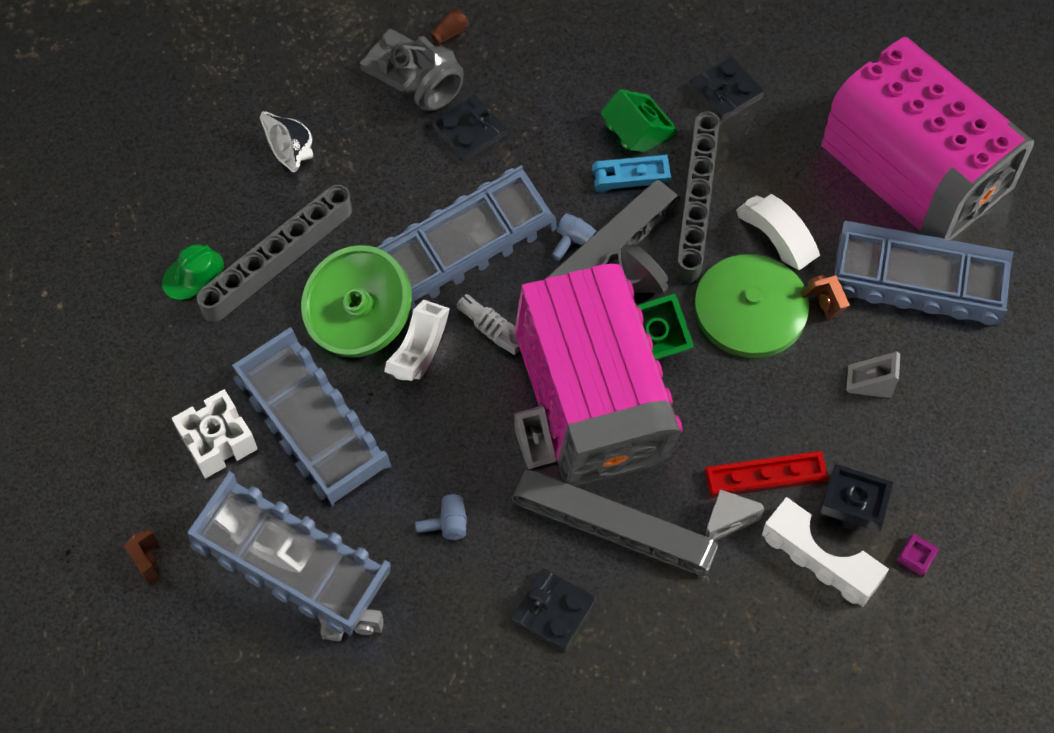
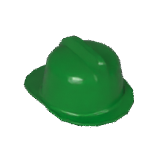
M208 245L188 246L180 252L177 261L164 273L162 288L166 295L172 299L181 301L191 299L204 286L223 272L224 260L219 253L211 250Z

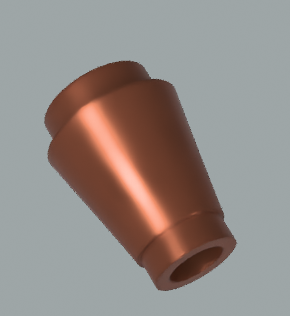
M455 8L453 11L449 10L429 33L439 45L464 32L469 22L458 8Z

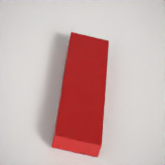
M822 451L708 466L704 470L710 498L718 497L720 490L737 495L827 482L829 478Z

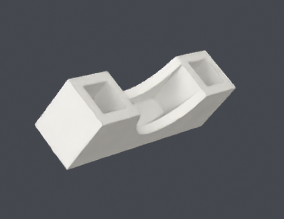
M786 497L765 523L762 536L765 537L766 542L776 549L781 548L788 553L797 565L801 567L806 566L816 573V577L822 583L833 585L840 590L842 596L853 604L858 603L864 607L884 580L889 569L864 551L850 557H837L824 552L817 546L811 536V514Z

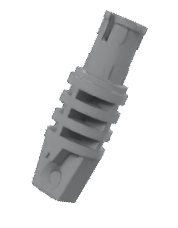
M465 294L464 298L462 297L458 301L457 309L474 321L476 329L481 330V333L487 335L495 344L515 355L520 351L513 324L507 322L505 318L501 317L492 308H484L468 294Z

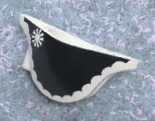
M262 112L260 120L273 153L293 173L297 172L300 161L313 157V152L309 148L312 144L310 131L306 126L294 119L281 118L269 112Z

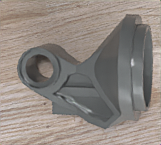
M424 36L418 37L416 42L396 44L391 48L390 59L395 67L415 69L417 87L414 98L415 103L423 111L442 108L456 96L463 83V68L457 63L453 51L444 47L433 46Z
M624 244L619 250L608 252L603 264H618L622 266L627 281L630 280L634 293L663 294L668 289L666 283L668 277L665 272L639 246Z

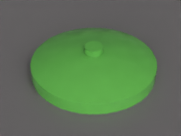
M356 245L340 249L320 262L307 280L301 302L304 325L316 343L335 355L355 358L373 354L392 342L404 327L412 302L410 281L403 267L391 255L379 248Z
M743 254L732 256L716 263L704 274L696 291L694 308L700 329L715 346L739 357L764 358L786 350L800 337L809 313L808 297L803 298L801 292L805 287L799 277L789 267L770 257Z

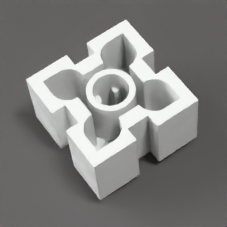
M225 389L203 400L206 406L196 412L192 406L172 417L180 437L191 452L205 478L225 468L224 460L234 455L238 461L258 450L252 433L242 417H239L236 407Z

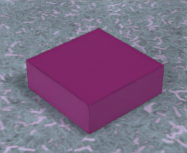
M912 533L896 561L924 577L939 548Z

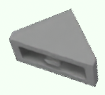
M893 352L848 365L846 391L854 394L891 398L899 381L900 353Z
M544 406L514 413L515 433L527 468L532 469L556 462Z
M720 490L705 536L712 540H717L760 521L764 512L762 503Z

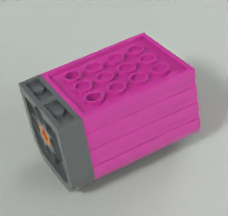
M903 37L881 52L879 59L875 63L868 62L842 85L833 99L828 124L821 144L824 149L922 234L952 240L1015 188L1034 146V140L913 41Z
M602 264L546 278L545 280L530 282L521 286L515 335L538 406L543 405L555 457L563 482L577 488L652 467L663 462L672 454L682 433L680 418L674 414L672 408L673 401L668 387L665 388L662 380L663 372L660 362L658 360L655 361L652 352V339L643 327L642 311L639 306L636 307L634 302L632 283L630 280L627 281L622 266L618 264Z

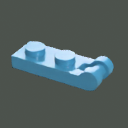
M667 155L604 160L592 164V173L596 176L594 180L595 191L600 193L615 188L648 186L656 180H660L664 184H670L671 181ZM614 173V176H607V174Z

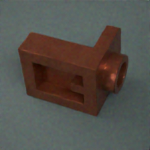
M824 275L817 276L809 280V285L801 292L803 298L817 294L819 305L824 310L827 319L839 316L850 306L836 275L825 278Z
M151 529L134 534L124 544L129 556L147 583L158 578L153 568L158 563L150 552V549L158 545V541Z

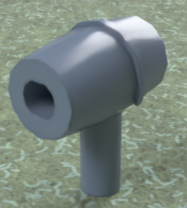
M566 213L561 217L557 225V232L563 235L551 255L560 261L572 242L583 246L598 231L582 221L581 218Z
M456 494L444 496L441 504V517L417 521L415 523L417 533L442 529V535L445 539L458 540L466 535L467 524L463 498Z

